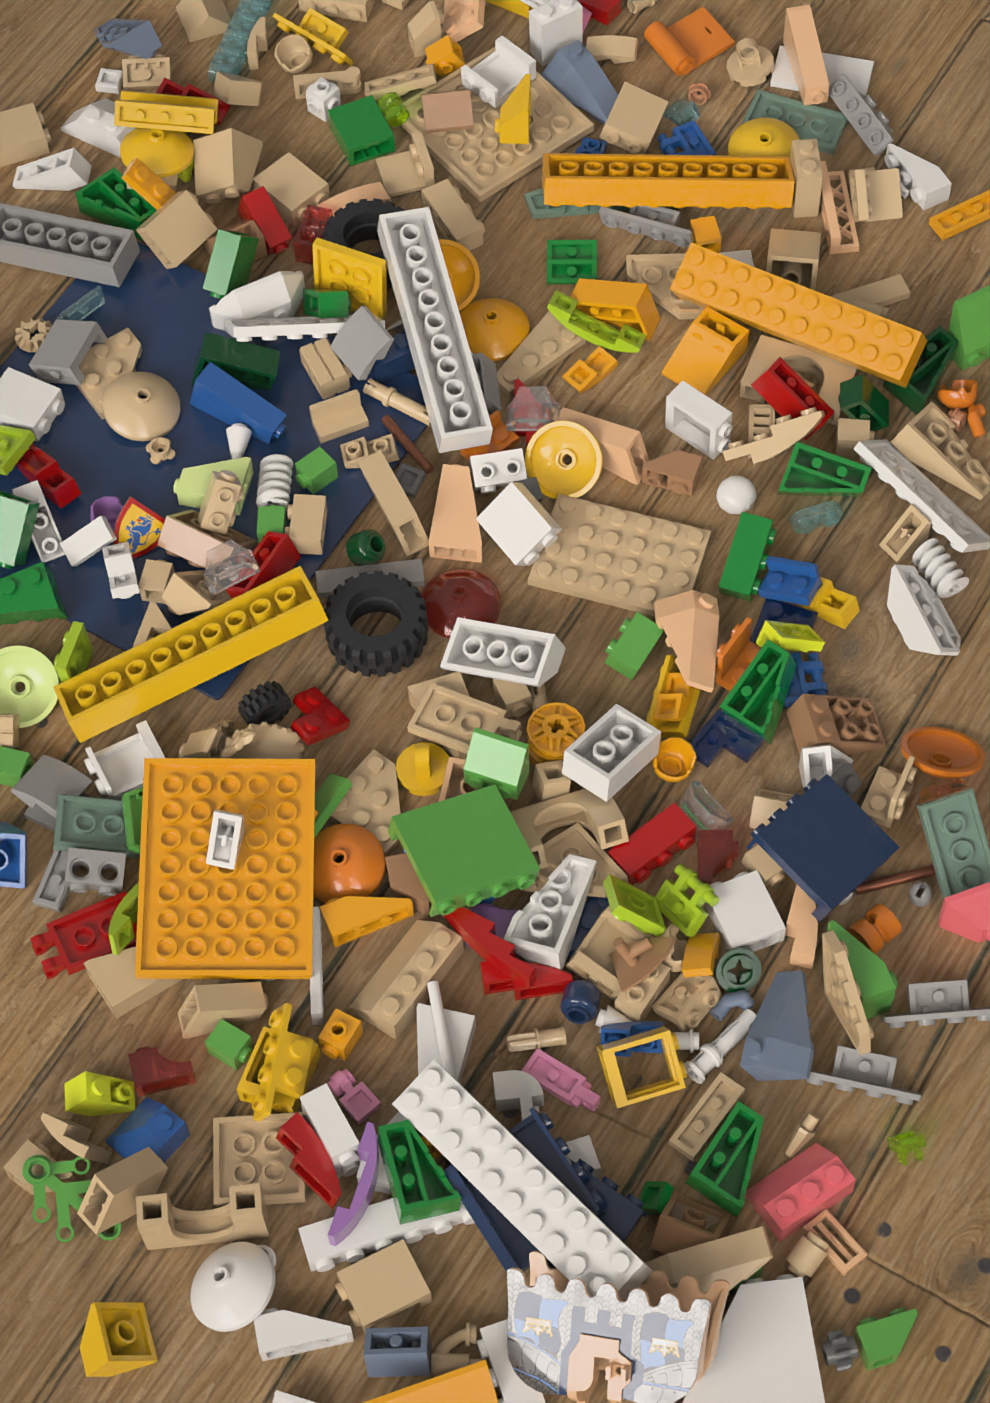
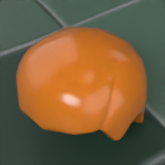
M957 379L952 382L949 389L945 387V384H942L937 392V398L943 405L951 409L970 407L977 399L979 382Z

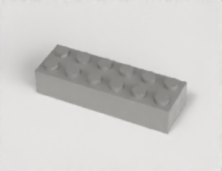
M3 203L0 204V262L120 287L140 252L133 230Z

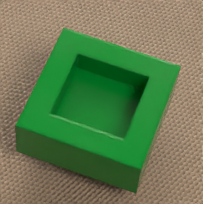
M645 1181L638 1198L644 1203L641 1209L648 1214L661 1215L669 1202L674 1187L667 1182Z

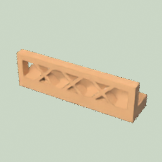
M820 161L823 179L819 206L829 254L859 252L860 246L844 171L828 172L826 161ZM830 180H839V186L836 189L832 188ZM834 197L844 202L839 208L834 204ZM838 216L848 221L844 227L838 224ZM844 235L851 239L852 244L840 245L841 236Z

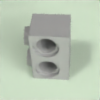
M68 848L64 887H70V891L76 893H86L87 889L99 890L98 894L105 896H114L116 892L121 893L126 853ZM81 865L88 870V874L82 878L76 877L72 869ZM110 868L116 872L117 877L114 880H105L101 872L104 869Z

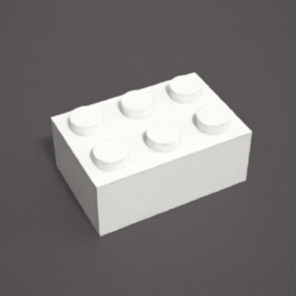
M615 704L564 751L562 774L607 802L658 755L661 731L620 705Z

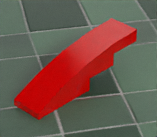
M464 907L457 908L448 915H443L457 934L462 936L463 940L479 956L506 976L529 989L536 980L535 967L515 958V945L496 936L494 922Z

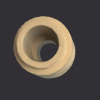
M809 1230L806 1236H801L787 1256L786 1260L790 1263L787 1268L798 1277H804L805 1275L812 1277L827 1256L828 1252L826 1250L830 1244Z

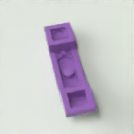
M370 1122L366 1124L358 1147L359 1158L361 1161H365L366 1164L350 1209L337 1207L328 1232L330 1245L333 1246L340 1244L358 1225L374 1194L379 1171V1149L374 1124Z

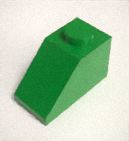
M303 288V314L317 318L348 317V310L351 309V298L348 295V291L341 289Z

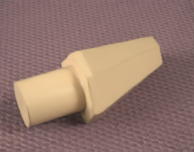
M809 1113L803 1124L799 1123L785 1151L787 1156L793 1157L814 1137L813 1129L819 1121L816 1115Z

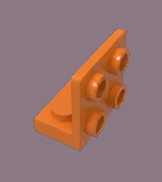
M749 617L742 624L738 623L734 627L731 639L727 644L725 642L722 643L716 653L718 658L715 667L717 672L716 683L729 691L732 690L761 649V647L750 641L752 619Z

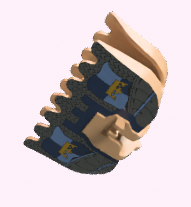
M534 1250L529 1253L530 1285L527 1284L522 1270L513 1267L507 1270L508 1358L517 1376L535 1391L553 1395H568L569 1399L577 1401V1403H588L590 1395L599 1379L600 1370H606L605 1379L608 1380L607 1399L610 1403H622L625 1399L636 1403H675L688 1394L695 1384L707 1373L716 1357L722 1316L730 1283L727 1280H715L711 1284L709 1291L704 1293L699 1289V1283L695 1276L685 1275L680 1279L678 1287L673 1288L669 1285L665 1272L655 1270L649 1275L646 1283H642L638 1288L633 1289L629 1293L628 1299L623 1301L618 1297L617 1288L611 1283L602 1284L596 1296L589 1295L586 1283L582 1279L573 1278L569 1281L557 1268H550L547 1258L540 1251Z

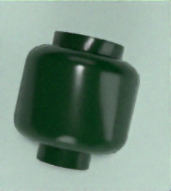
M373 529L354 533L349 537L346 544L349 559L358 566L377 563L383 558L386 549L384 539Z

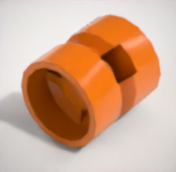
M878 903L864 914V919L856 920L846 931L874 954H877L884 948V942H891L902 932V928L896 916L887 907Z

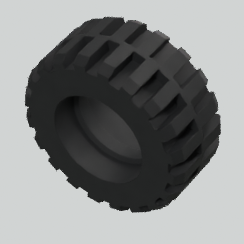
M366 198L360 199L358 203L350 202L346 204V208H339L334 213V216L328 219L322 233L323 240L351 249L356 244L366 240H380L377 232L379 215L405 210L400 206L396 208L392 202L386 201L384 203L381 199L373 198V201H367ZM383 250L376 253H366L385 260ZM386 265L387 292H389V289L393 286Z
M374 571V574H367V572L359 573L357 578L351 576L344 580L345 585L339 584L333 590L334 596L330 595L328 597L326 608L324 609L328 619L324 623L328 648L331 654L335 656L336 661L341 666L347 664V670L353 673L360 671L362 676L371 677V674L384 677L388 672L396 674L401 672V667L405 666L408 668L414 663V657L419 658L422 654L423 646L427 644L429 631L425 600L421 598V592L418 588L412 587L411 582L406 578L398 579V574L389 572L386 575L383 574V571ZM371 612L390 613L400 620L399 625L394 630L380 636L363 635L352 628L353 624L360 617Z

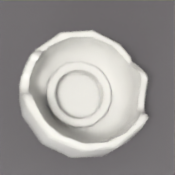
M732 475L720 483L716 498L720 508L727 513L741 514V512L752 509L757 499L755 486L749 479L744 476Z

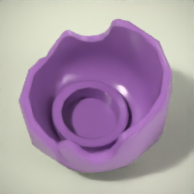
M104 496L95 500L91 506V522L99 516H105L114 532L116 519L123 508L119 498Z

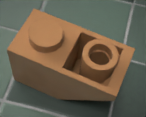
M675 450L648 461L643 465L642 482L652 487H661L672 490L677 494L692 496L701 474L702 456Z
M407 854L385 857L391 894L396 898H410L414 909L424 915L429 914V903L431 902Z

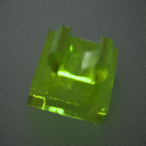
M911 1130L887 1138L889 1149L897 1154L898 1160L902 1165H908L906 1155L911 1151L914 1152L916 1160L923 1161V1153L919 1148L926 1146L924 1134L917 1130Z

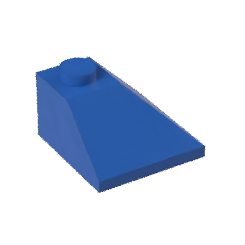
M0 822V887L25 889L27 887V833L7 822Z
M146 1097L105 1142L124 1159L150 1147L165 1163L190 1134L186 1123L164 1104Z

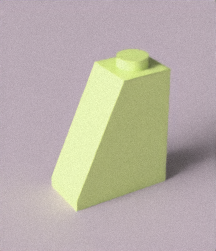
M243 457L183 468L180 478H176L174 483V494H177L179 505L201 508L212 471L221 472V470H227L236 474L241 487L244 488L240 503L236 502L234 508L236 515H240L254 473L251 458Z

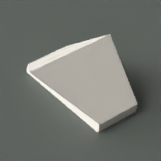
M830 744L802 747L799 770L803 788L814 778L819 781L826 774L831 777L843 762L852 764L854 760Z

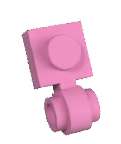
M346 1068L343 1071L338 1070L329 1077L330 1081L327 1083L329 1089L336 1097H339L341 1094L343 1095L339 1099L340 1105L358 1125L382 1106L381 1102L362 1081L353 1087L356 1080Z

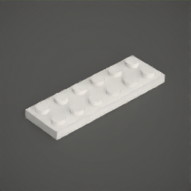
M352 315L333 318L309 316L224 320V331L241 342L252 341V337H262V340H277V336L282 335L287 336V339H302L304 334H312L313 338H327L328 333L338 334ZM374 315L385 328V320Z
M887 439L858 442L854 450L860 455V460L866 465L872 466L878 472L877 475L882 481L889 483L896 489L895 492L900 498L907 500L910 504H914L931 521L932 528L950 541L952 548L962 553L990 548V536Z

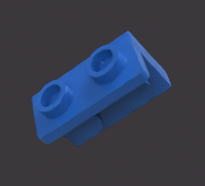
M768 556L766 564L769 571L758 589L760 597L810 606L822 583L817 565L783 557Z

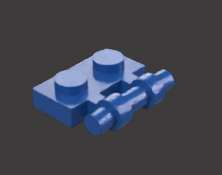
M695 120L673 128V137L668 138L666 134H660L657 138L661 151L667 155H716V152ZM681 147L683 152L677 153L675 148Z
M791 653L797 665L783 708L791 707L802 694H828L827 683L823 681L822 675L824 673L823 662L819 660V654L810 653L808 655L809 661L802 662L800 653ZM804 674L811 675L813 682L806 683Z

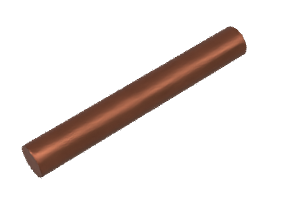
M385 415L381 419L382 424L426 474L431 473L434 470V466L389 415Z
M934 865L865 881L854 891L856 895L933 877L936 876Z

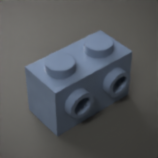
M428 1326L366 1328L363 1355L368 1377L431 1375L432 1344Z

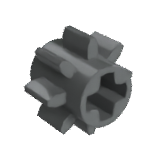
M842 1329L827 1333V1341L821 1343V1350L826 1365H835L837 1372L851 1369V1365H853L852 1360L858 1359V1350L854 1337L852 1335L844 1336Z

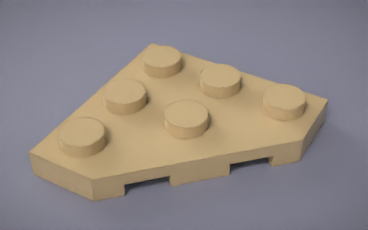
M686 253L626 255L627 281L630 283L647 284L653 300L679 320L696 319L705 309L678 298L670 290Z
M129 328L107 338L105 343H98L89 348L79 365L85 379L81 385L76 386L102 420L105 418L102 403L107 387L121 375L136 372V363L142 353L141 343Z
M373 749L347 778L352 783V786L329 819L336 824L349 823L366 828L379 840L385 852V857H387L400 843L399 839L392 841L388 833L392 816L401 814L395 763Z
M577 822L543 844L547 867L539 869L535 883L524 890L539 892L549 881L548 877L569 854L597 861L587 896L606 898L607 894L603 881L609 874L627 883L629 882L627 875Z
M833 930L823 933L824 995L859 1055L871 1052V1039L874 1038L870 1023L866 1019L860 1000L861 991L859 985L854 980L847 958L849 956L847 946L843 940L839 941Z

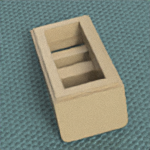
M750 404L748 409V443L754 442L753 437L760 434L769 433V437H772L770 426L775 425V409L771 405ZM754 425H762L769 427H754Z

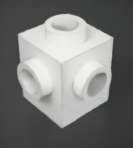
M322 77L314 84H311L305 91L308 112L325 122L329 120L327 110L341 106L338 86Z

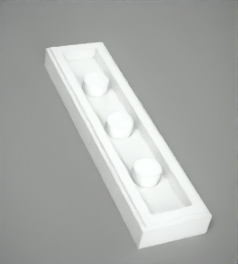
M313 907L312 978H310L312 1025H323L322 931L321 914L318 907Z

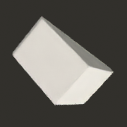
M214 810L206 864L235 869L245 833L243 815Z

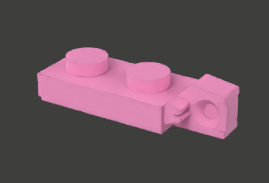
M536 1049L521 1070L533 1076L539 1082L542 1089L570 1106L578 1108L581 1104L583 1107L595 1112L601 1103V1097L590 1090L592 1085L587 1082L586 1077L540 1049Z

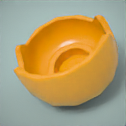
M669 737L660 742L658 755L652 759V767L656 775L666 782H680L689 777V774L692 772L696 753L691 743L683 738Z

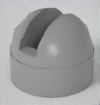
M923 881L913 884L909 891L910 902L918 907L928 905L933 895L931 886ZM924 889L921 897H917L918 891Z

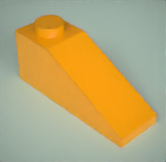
M345 896L340 899H330L323 906H320L321 918L334 948L414 916L413 903L410 898Z

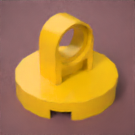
M421 742L412 744L404 749L397 758L396 774L399 784L403 785L413 795L429 796L438 793L439 788L443 785L449 760L448 754L443 748L433 743Z

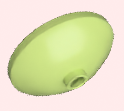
M26 646L0 649V714H19V728L35 725L45 719L57 703L58 698L53 688L60 684L57 671L52 662L36 649ZM18 682L25 684L23 692L17 691L16 685Z

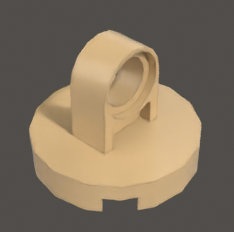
M744 38L737 43L736 51L727 60L726 69L733 83L735 80L740 82L741 86L749 87L765 82L766 76L770 72L773 74L775 63L771 51L765 47L758 46L754 39Z

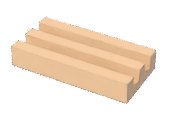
M824 1209L803 1227L806 1235L811 1230L821 1237L813 1229L816 1227L848 1262L845 1264L830 1246L826 1250L828 1252L826 1257L843 1276L848 1274L852 1268L854 1269L861 1260L863 1261L867 1258V1252L827 1209ZM823 1219L856 1254L854 1258L822 1224L821 1221Z

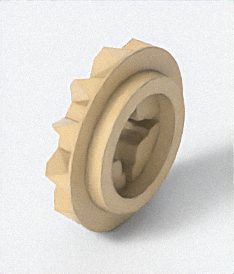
M30 317V320L26 323L21 321L20 327L15 329L17 345L24 351L37 352L50 331L52 324L50 321H44L42 317L38 320ZM35 330H38L39 334H35V336L32 337L31 340L30 333H34Z

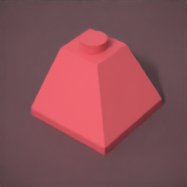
M990 882L945 897L938 920L940 928L978 943L986 940L990 942Z

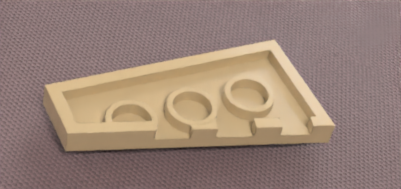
M548 311L497 371L498 387L511 398L515 395L514 379H520L525 386H528L583 346L586 340L567 329Z

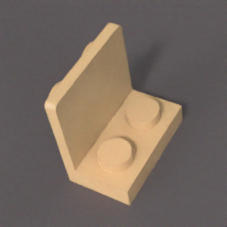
M421 131L412 133V144H409V151L376 159L384 188L390 197L423 190L435 184L434 167Z
M898 168L865 171L863 169L854 170L849 173L852 213L855 223L900 219L903 217Z
M909 756L902 774L881 766L878 767L861 807L876 824L891 829L894 819L900 820L905 808L906 797H910L914 787V779L918 768L913 767L916 757Z

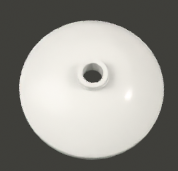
M249 1242L230 1243L214 1251L199 1267L191 1286V1306L198 1320L206 1327L220 1332L240 1329L255 1320L265 1309L273 1294L275 1268L271 1258L259 1246Z

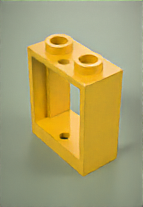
M263 1026L238 1084L237 1093L241 1101L252 1104L255 1095L259 1091L260 1085L255 1082L265 1060L266 1054H264L263 1049L266 1040L270 1036L271 1028ZM315 1040L313 1041L303 1095L306 1093L321 1057L319 1044H316ZM275 1091L271 1111L277 1113H296L301 1105L300 1098L297 1099Z
M663 1026L597 1046L610 1098L616 1108L686 1088L683 1079L687 1078V1072L683 1061L678 1062L676 1050L680 1048L675 1032L671 1033L669 1029ZM660 1039L671 1078L625 1092L614 1053Z

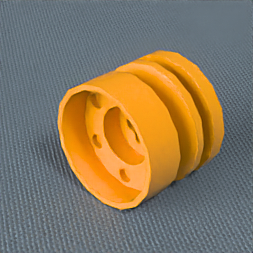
M553 702L542 705L532 713L527 724V744L529 745V759L534 767L535 764L556 760L563 761L564 751L585 733L586 726L583 716L576 708L566 703Z

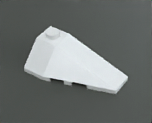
M569 854L548 877L549 881L539 892L535 891L530 897L531 901L523 910L517 911L510 922L504 940L515 945V952L528 962L546 965L562 971L570 952L595 872L596 860Z

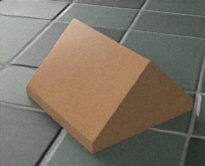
M469 89L420 94L426 133L474 128Z

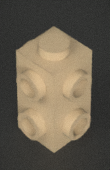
M221 470V472L212 471L197 518L201 529L226 535L228 526H233L236 516L234 508L236 502L240 503L244 491L235 473L227 470Z

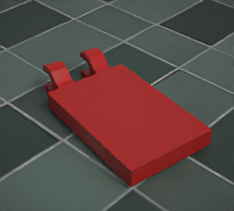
M126 891L46 924L47 932L30 938L36 956L46 953L54 945L59 954L41 961L42 969L47 979L56 977L64 969H66L68 975H72L86 969L84 962L112 953L108 935L109 926L116 908L127 895ZM137 922L133 925L135 938L123 950L136 947Z

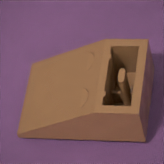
M802 694L786 711L799 755H801L802 747L830 744L845 755L887 746L871 698Z

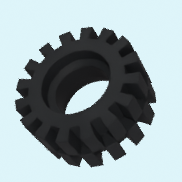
M267 681L264 686L259 684L257 689H250V694H245L242 697L244 700L239 701L238 711L248 726L250 723L259 725L262 722L273 725L277 724L275 721L278 719L281 721L284 718L283 714L289 713L288 709L291 708L292 702L279 683Z

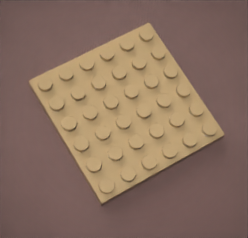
M495 47L466 65L472 69L496 51ZM461 68L391 110L392 118L411 136L412 133L422 132L428 152L480 203L543 163V153H560L594 131V124L537 71L536 78L531 81L532 108L529 144H501L499 133H495V118H500L501 107L506 101L494 108L488 102L482 101L472 90H470L474 128L426 133L420 94L466 89L461 81Z

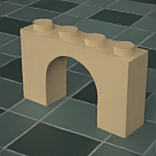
M761 335L741 380L740 397L764 404L765 399L751 384L768 366L781 357L794 371L806 372L819 381L822 387L819 396L834 411V414L826 423L837 426L838 418H841L843 414L838 401L840 383L856 377L858 369L799 345L781 341L775 337Z
M586 788L510 811L540 869L547 867L541 839L545 834L558 827L574 825L578 822L582 827L589 829L594 834L602 850L629 841L625 819L613 797L606 802Z
M260 1183L229 1186L230 1203L220 1208L204 1211L178 1209L171 1204L167 1193L136 1196L137 1227L147 1250L269 1237L268 1208Z

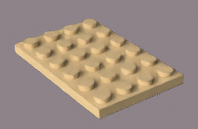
M558 494L551 517L562 530L557 534V540L549 547H544L539 553L540 556L533 563L529 574L528 585L655 616L654 603L657 600L694 590L711 538V531Z

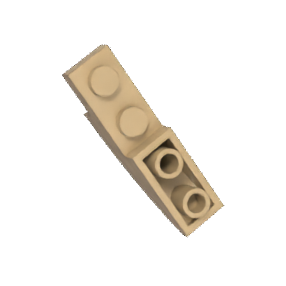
M816 407L801 411L802 416L792 419L791 415L775 419L776 424L770 426L772 437H769V433L754 436V442L744 445V441L741 440L728 444L729 449L723 451L725 461L750 454L753 464L771 459L795 446L796 441L800 442L809 435L825 417L824 411L817 412Z

